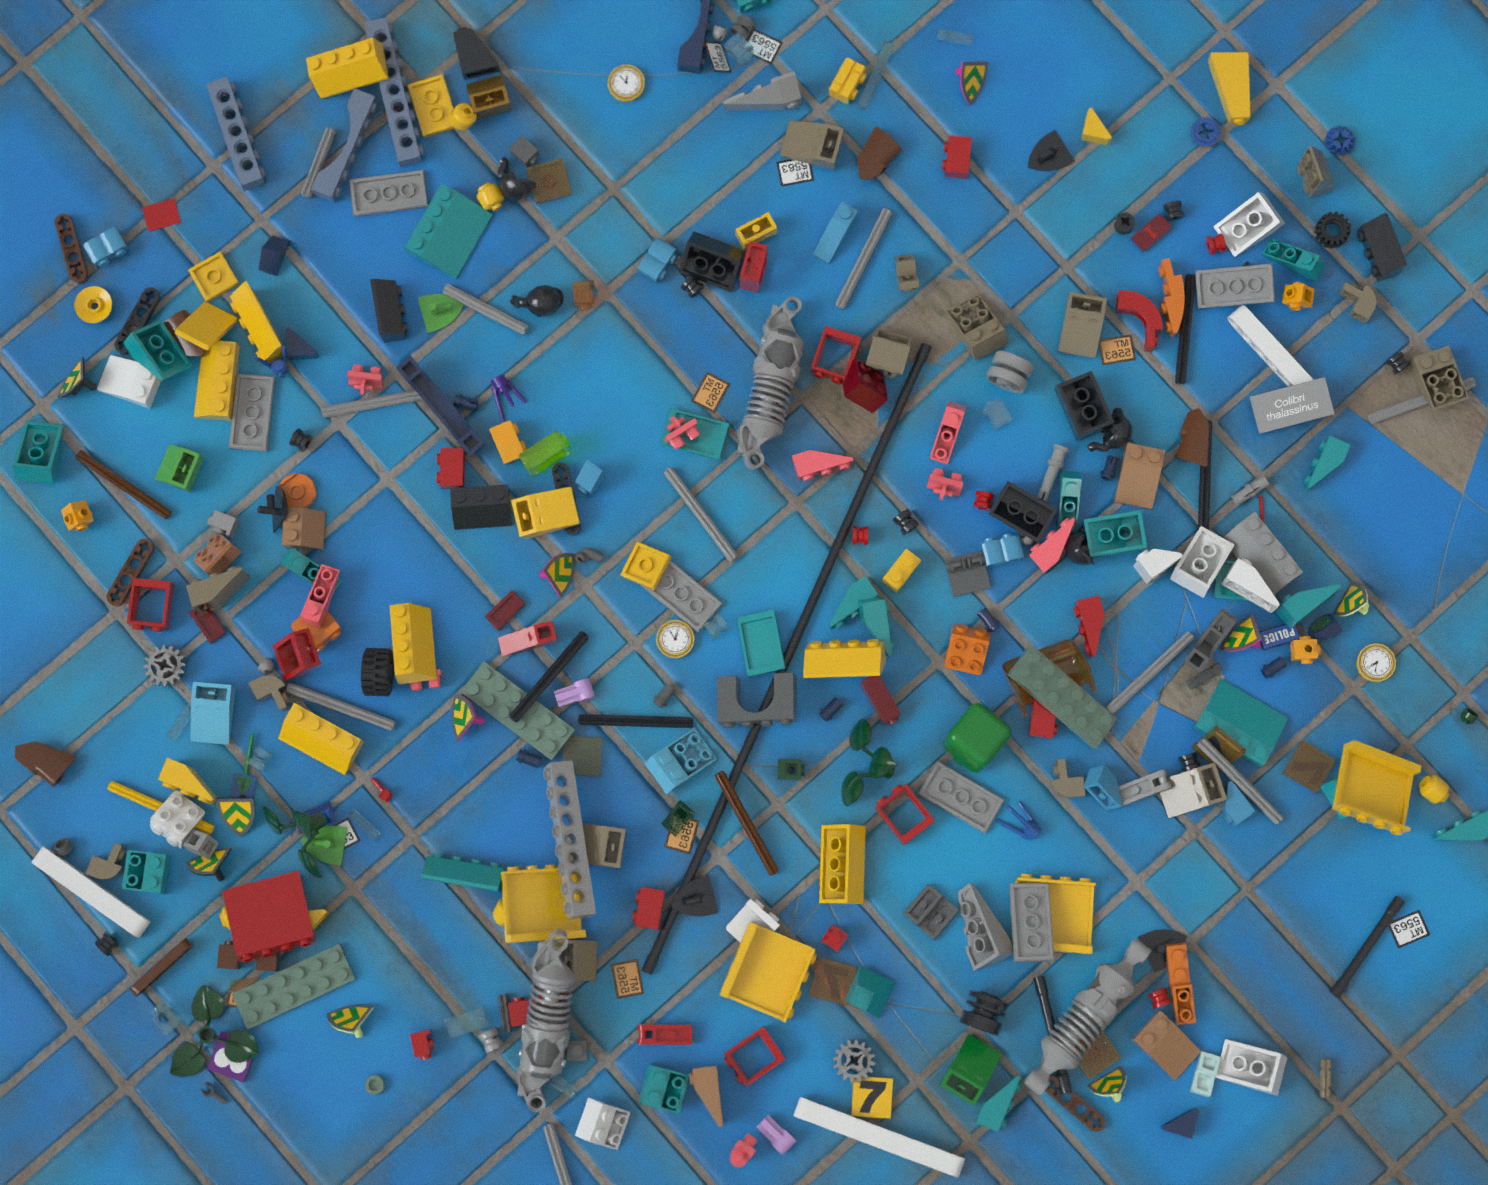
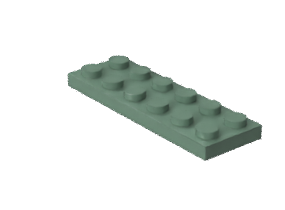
M1032 644L1026 648L1008 673L1009 677L1092 749H1096L1117 720L1115 716Z
M484 661L460 691L551 761L554 760L576 731L538 701L534 702L517 723L512 721L509 715L527 693Z
M337 944L232 993L246 1028L249 1030L356 980L341 944Z

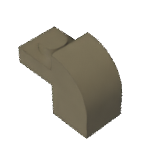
M914 255L894 256L899 291L917 289L919 287V279L916 274Z
M1345 282L1338 294L1355 302L1349 316L1366 324L1376 307L1375 293L1368 285H1365L1360 290L1357 285Z
M265 675L249 682L258 701L262 702L273 696L281 711L290 708L288 705L290 700L287 694L281 692L287 688V685L279 678Z
M1065 759L1056 760V764L1053 765V773L1058 779L1050 781L1053 790L1064 798L1086 796L1085 788L1083 787V776L1068 778Z
M114 843L108 860L92 856L85 874L103 880H112L119 877L125 870V867L119 865V863L125 859L127 853L125 851L126 846Z

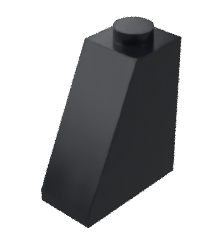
M459 28L453 32L464 80L500 72L497 60L471 28Z

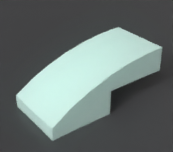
M1201 1052L1190 1092L1208 1098L1211 1096L1221 1057Z

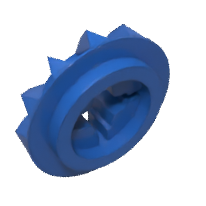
M1200 118L1191 127V137L1201 147L1212 146L1217 143L1221 135L1219 124L1211 118ZM1203 126L1206 131H1211L1208 134V138L1200 134L1203 131Z
M1338 125L1331 128L1326 134L1325 145L1332 154L1342 156L1352 151L1356 138H1354L1353 131ZM1339 134L1342 139H1345V141L1342 143V147L1339 141H1335L1336 139H1338Z

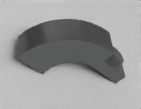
M1222 608L1197 640L1184 662L1200 673L1238 619Z

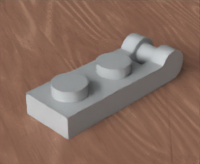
M1163 769L1118 786L1122 800L1121 807L1171 789V783L1166 778V770ZM1159 779L1161 785L1155 787L1153 780Z

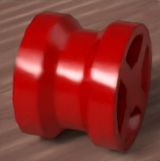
M1222 233L1217 234L1215 237H1206V247L1210 255L1215 254L1217 251H1226L1225 239Z
M976 491V501L973 503V507L990 511L994 494Z
M853 526L852 545H857L858 543L868 545V526L863 528Z
M1166 987L1148 994V997L1152 999L1153 1009L1171 1003V999L1166 994Z

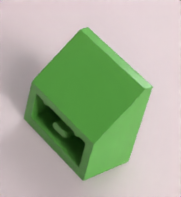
M169 445L154 480L191 493L205 458L201 454L186 448Z

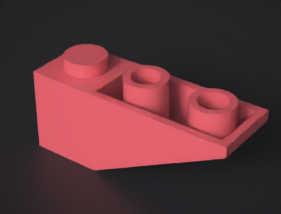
M948 401L929 459L948 465L967 406Z
M809 450L792 455V462L798 480L806 482L814 479V476L819 474L826 476L833 473L832 470L850 468V465L853 464V458Z
M1069 518L1065 519L1060 524L1061 528L1057 532L1051 531L1045 536L1047 540L1043 544L1037 543L1030 549L1032 553L1029 556L1044 573L1060 561L1075 525V518L1071 520Z
M321 565L300 614L303 623L321 629L329 610L340 570Z

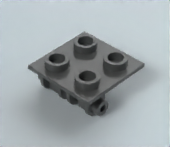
M982 551L944 560L954 597L991 588Z

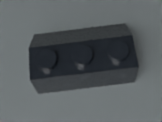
M1387 212L1362 224L1357 230V238L1360 243H1363L1365 248V258L1370 261L1372 266L1370 268L1371 273L1378 282L1399 275L1408 265Z
M694 231L687 241L679 273L689 277L695 275L697 280L732 292L741 270L746 250Z
M370 279L378 331L383 342L388 343L407 339L406 333H409L407 322L403 320V315H406L404 304L400 302V297H403L401 286H398L395 280Z
M1092 371L1056 385L1055 393L1076 441L1092 436L1114 424Z
M1007 481L988 514L1039 543L1055 516L1057 509Z
M507 484L450 489L454 530L512 526L510 489Z

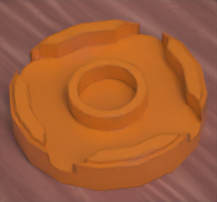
M292 473L280 482L279 486L285 492L288 507L309 508L314 503L316 486L307 475Z

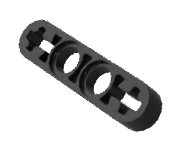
M151 287L143 291L115 340L114 347L120 354H130L127 348L122 349L120 347V344H123L127 339L124 337L125 334L129 336L128 328L131 325H137L138 329L146 326L157 308L161 296L155 288ZM154 293L155 299H150L149 301L148 294L152 295ZM143 302L148 303L151 307L149 308ZM142 308L146 309L147 315L139 318L137 316L138 311Z
M557 463L552 468L555 489H560L563 485L572 487L576 504L568 466L564 463ZM559 467L566 470V472H563L564 480L568 479L569 481H561L559 474H555ZM581 522L577 524L578 527H575V531L564 528L566 533L571 536L579 534Z

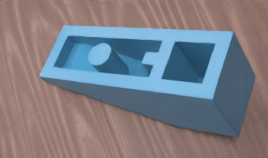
M841 202L820 239L813 256L828 264L831 262L857 219L858 211Z

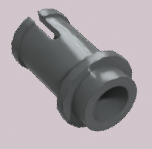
M666 683L660 693L654 696L653 703L661 709L664 706L666 707L667 701L676 691L675 688Z

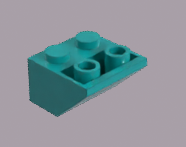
M127 850L122 889L166 894L171 856Z
M648 1064L638 1103L679 1114L689 1075Z

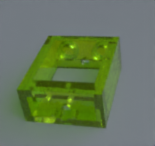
M556 430L518 456L533 478L569 455L568 448L571 446L564 433L560 435Z

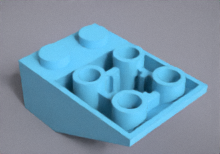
M193 682L191 696V742L230 744L236 687L225 684Z
M694 728L652 755L644 764L667 795L712 764L717 758Z

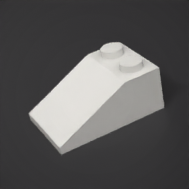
M1258 192L1213 227L1218 234L1222 233L1226 246L1236 257L1274 233L1285 222L1266 195Z
M110 355L97 390L150 409L161 380L136 361Z
M1201 526L1175 567L1170 580L1204 598L1235 544Z
M1238 558L1230 567L1221 585L1272 613L1280 605L1256 568L1251 566L1252 563L1244 558Z
M1225 1039L1215 1078L1278 1096L1287 1057L1281 1053Z

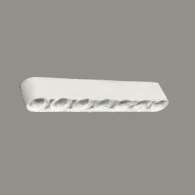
M1241 305L1227 317L1232 327L1288 387L1313 380L1247 307Z
M42 846L32 860V863L135 937L140 938L151 923L149 919L66 860L57 856L47 847Z

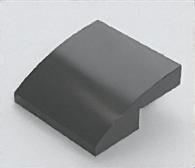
M928 884L903 914L935 941L960 911Z

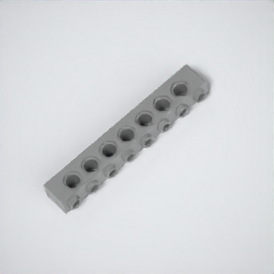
M573 760L550 762L545 766L543 774L548 785L546 795L550 799L551 805L549 814L553 818L552 834L556 838L555 854L559 858L558 873L562 878L561 893L565 898L564 913L567 915L568 920L589 918L596 914ZM557 779L563 782V787L557 784ZM559 798L565 800L566 806L560 803ZM562 817L568 819L569 825L563 823ZM565 836L571 838V844L566 842ZM568 855L573 856L575 860L574 863H571L568 860ZM571 874L577 877V883L572 881ZM574 893L580 896V902L574 899Z

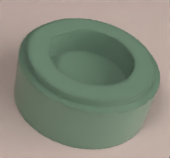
M379 1075L368 1077L365 1082L366 1091L371 1095L382 1093L385 1089V1080Z

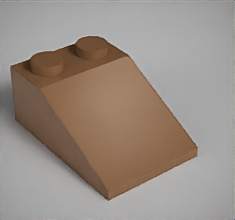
M1132 443L1126 444L1114 502L1152 510L1165 450Z
M1156 1011L1131 1038L1173 1080H1176L1201 1052L1161 1011Z
M717 1065L693 1068V1072L689 1073L690 1085H694L696 1092L719 1127H722L724 1124Z

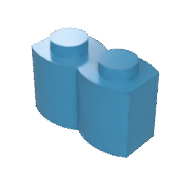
M117 227L110 228L83 244L88 256L96 267L107 266L111 259L123 257L127 253L126 251L129 250Z
M657 237L638 265V272L656 283L659 280H663L668 272L666 268L669 264L673 265L678 257L676 248Z
M1013 533L1003 535V539L995 540V537L985 539L980 547L982 555L985 557L986 568L1022 560L1024 554L1019 535L1014 536Z

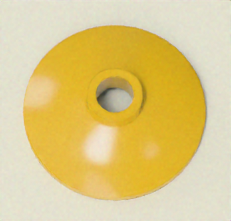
M96 286L87 287L75 299V312L84 322L93 324L102 322L111 313L112 299L103 288ZM94 304H98L97 309H92Z

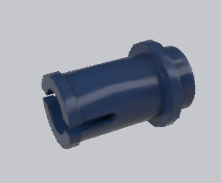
M456 394L453 404L457 406L456 408L459 409L461 407L476 412L479 400L462 396L463 394Z
M1112 455L1107 456L1104 469L1100 472L1102 479L1112 481V478H1115L1114 472L1119 458L1114 456L1112 459Z
M984 608L977 614L986 625L987 631L990 630L992 633L1000 627V621H996L987 608Z
M1279 656L1270 664L1263 665L1261 672L1265 678H1273L1274 674L1285 668L1287 664Z
M834 697L824 709H820L819 715L826 722L828 720L831 721L832 716L843 707V704Z
M520 749L516 760L520 764L522 762L538 769L542 757L526 752V749Z

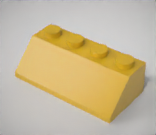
M374 38L306 58L309 77L321 99L389 79L383 44Z
M245 281L230 296L233 301L230 305L235 314L237 312L240 314L241 319H239V322L243 329H248L250 334L247 337L252 346L256 344L258 351H256L257 356L272 363L274 360L282 358L283 345L255 292L248 282Z
M218 341L208 351L206 350L204 356L201 357L194 418L232 421L240 347L236 342Z
M412 603L390 605L394 669L398 684L437 679L431 608Z
M856 639L848 642L833 640L829 643L812 641L808 643L805 649L803 677L880 676L886 665L885 643L878 639H870L867 642H860Z
M295 703L284 719L278 739L344 775L347 774L364 744V741Z
M852 824L821 825L819 903L864 904L866 826Z

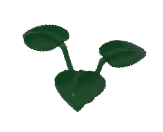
M864 718L859 720L850 734L849 743L853 750L858 751L862 749L870 755L872 761L870 762L868 773L858 775L857 772L852 771L845 777L842 783L841 796L846 806L854 803L861 796L864 787L863 777H871L873 779L884 777L889 779L893 776L897 766L887 748L879 747L874 753L866 749L865 745L870 742L872 732L868 721Z
M263 806L265 819L269 827L276 834L280 835L283 829L296 825L301 829L308 840L297 851L303 867L310 874L318 878L323 877L319 875L317 865L312 856L306 851V848L314 837L319 834L318 830L328 824L325 816L320 811L313 816L293 811L292 815L295 822L282 825L276 815L267 809L266 806Z
M205 985L199 988L192 1002L193 1017L199 1022L207 1020V1023L198 1032L199 1048L197 1050L192 1044H182L175 1050L170 1074L174 1076L188 1077L199 1073L203 1069L205 1058L199 1054L202 1051L203 1043L211 1044L215 1040L227 1043L224 1048L225 1056L234 1063L245 1062L259 1053L258 1044L249 1032L242 1029L233 1030L229 1034V1040L218 1037L216 1031L209 1027L211 1018L216 1019L223 1013L224 1001L218 993Z

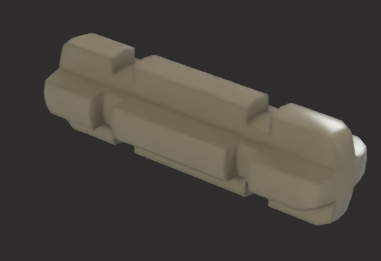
M1321 1059L1320 1086L1322 1088L1320 1089V1097L1331 1098L1332 1071H1330V1068H1332V1060Z

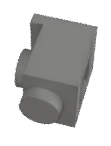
M215 510L209 516L207 525L212 526L214 532L221 533L222 535L226 532V535L233 539L240 521L235 517Z
M192 829L182 846L191 853L209 860L219 843L210 835Z

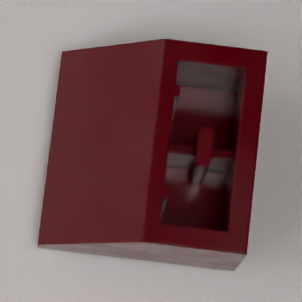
M855 358L843 382L844 397L867 411L874 413L888 400L883 373L867 366L866 362Z

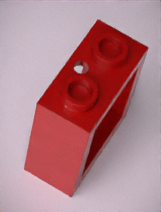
M749 241L740 274V289L759 293L768 260L767 245Z
M825 326L811 366V373L815 377L821 379L827 377L833 383L842 385L852 361L856 357L861 337ZM827 339L853 347L844 375L817 367Z
M133 578L127 624L132 626L134 630H144V627L151 628V631L163 632V629L169 630L175 584L169 581ZM141 589L166 591L162 623L137 621Z
M309 628L291 632L273 645L285 681L302 677L321 665Z
M899 784L891 790L893 794L890 797L886 798L884 796L876 802L878 806L875 807V810L904 846L935 820L907 784L904 786ZM905 792L925 819L905 835H902L882 809Z
M764 1026L724 1053L726 1055L724 1061L729 1068L734 1067L737 1072L735 1074L736 1079L741 1085L744 1083L746 1086L785 1060V1057ZM760 1035L776 1060L748 1079L731 1054Z

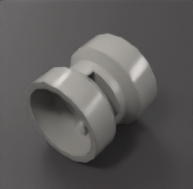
M496 1027L479 1035L480 1041L484 1042L486 1053L492 1052L504 1045L502 1039L498 1037Z

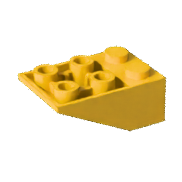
M572 487L531 494L511 500L521 538L530 539L580 524Z
M169 758L166 759L158 780L163 781L162 786L175 791L180 788V793L193 798L198 795V800L210 805L216 802L215 798L218 797L194 768Z

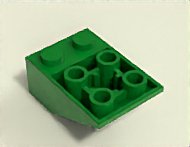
M968 1034L939 1085L975 1106L1002 1053Z

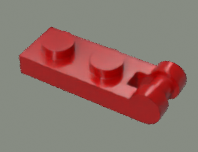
M637 1025V1031H639L638 1045H692V1025ZM647 1031H653V1039H647Z

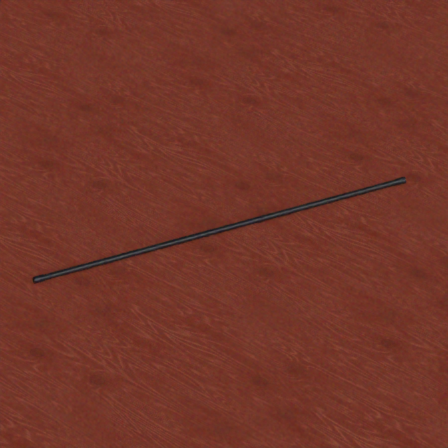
M921 343L914 364L784 652L786 669L779 670L775 674L786 673L923 364L926 362L932 349L926 343ZM774 677L758 712L769 707L773 700ZM754 724V727L750 728L728 779L733 788L739 779L762 727L761 724ZM723 791L677 893L683 886L692 881L697 873L728 803ZM670 907L651 952L648 954L641 971L652 975L656 967L659 955L679 913L673 907Z

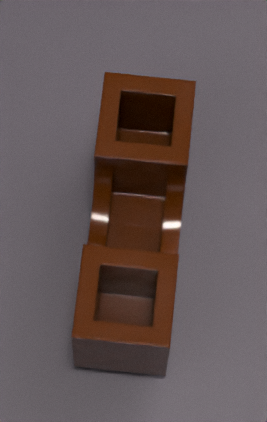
M225 941L224 945L219 944L217 968L240 969L241 962L236 957L233 941ZM280 951L273 953L270 957L260 956L255 958L256 970L279 971Z

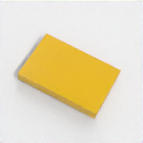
M443 74L407 85L424 138L455 129L450 122V114L454 108Z
M205 301L176 328L175 334L208 351L237 323L238 318Z

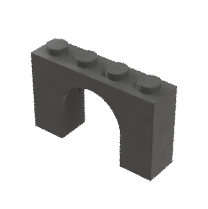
M794 673L774 674L773 700L769 707L757 713L748 712L743 709L740 702V679L737 676L717 677V723L723 726V728L732 729L735 728V725L751 728L754 727V724L770 727L773 726V723L789 726L792 725V722H797V676Z

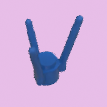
M285 345L282 346V359H276L272 363L254 356L255 360L272 369L276 375L282 378L286 377L285 374L288 371L286 362L288 359Z
M1021 801L1018 802V805L1028 817V821L1009 804H1006V808L1024 824L1021 828L1023 832L999 819L996 822L1019 834L1024 839L1028 837L1030 840H1033L1041 831V828L1038 826L1039 823L1032 817Z

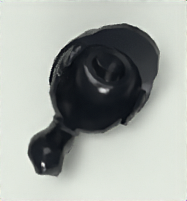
M507 158L499 159L500 167L497 175L500 178L499 188L503 196L513 201L526 198L537 187L536 182L516 179L514 172L509 170L507 173L509 168Z
M541 285L529 291L524 298L512 295L510 302L517 309L527 307L535 316L547 317L554 314L563 304L564 296L562 291L556 287Z
M1121 408L1113 410L1112 418L1114 424L1101 430L1102 433H1105L1103 444L1092 442L1087 445L1090 452L1095 450L1107 452L1112 448H1121L1130 441L1133 432L1132 425L1123 414Z
M1083 525L1078 533L1068 539L1066 555L1074 564L1082 566L1094 565V557L1090 558L1085 526Z

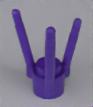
M499 375L491 381L493 385L491 390L495 396L501 422L504 423L505 418L498 393L500 395L504 394L512 407L514 403L508 393L510 389L523 403H526V400L512 385L510 379L507 380L504 375Z

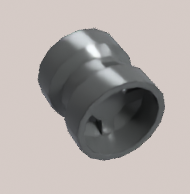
M741 14L738 22L733 24L730 30L737 38L744 41L748 37V32L752 31L756 24L747 15Z

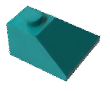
M860 966L844 1002L879 1018L895 982Z

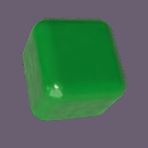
M974 703L945 736L943 748L954 757L952 760L959 766L964 765L970 771L980 773L1011 736V728L983 704Z

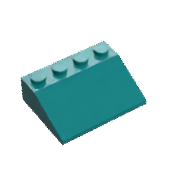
M441 183L407 242L405 250L407 254L457 280L493 214Z
M1220 679L1192 729L1207 738H1211L1214 735L1221 746L1260 768L1264 766L1274 749L1288 717Z

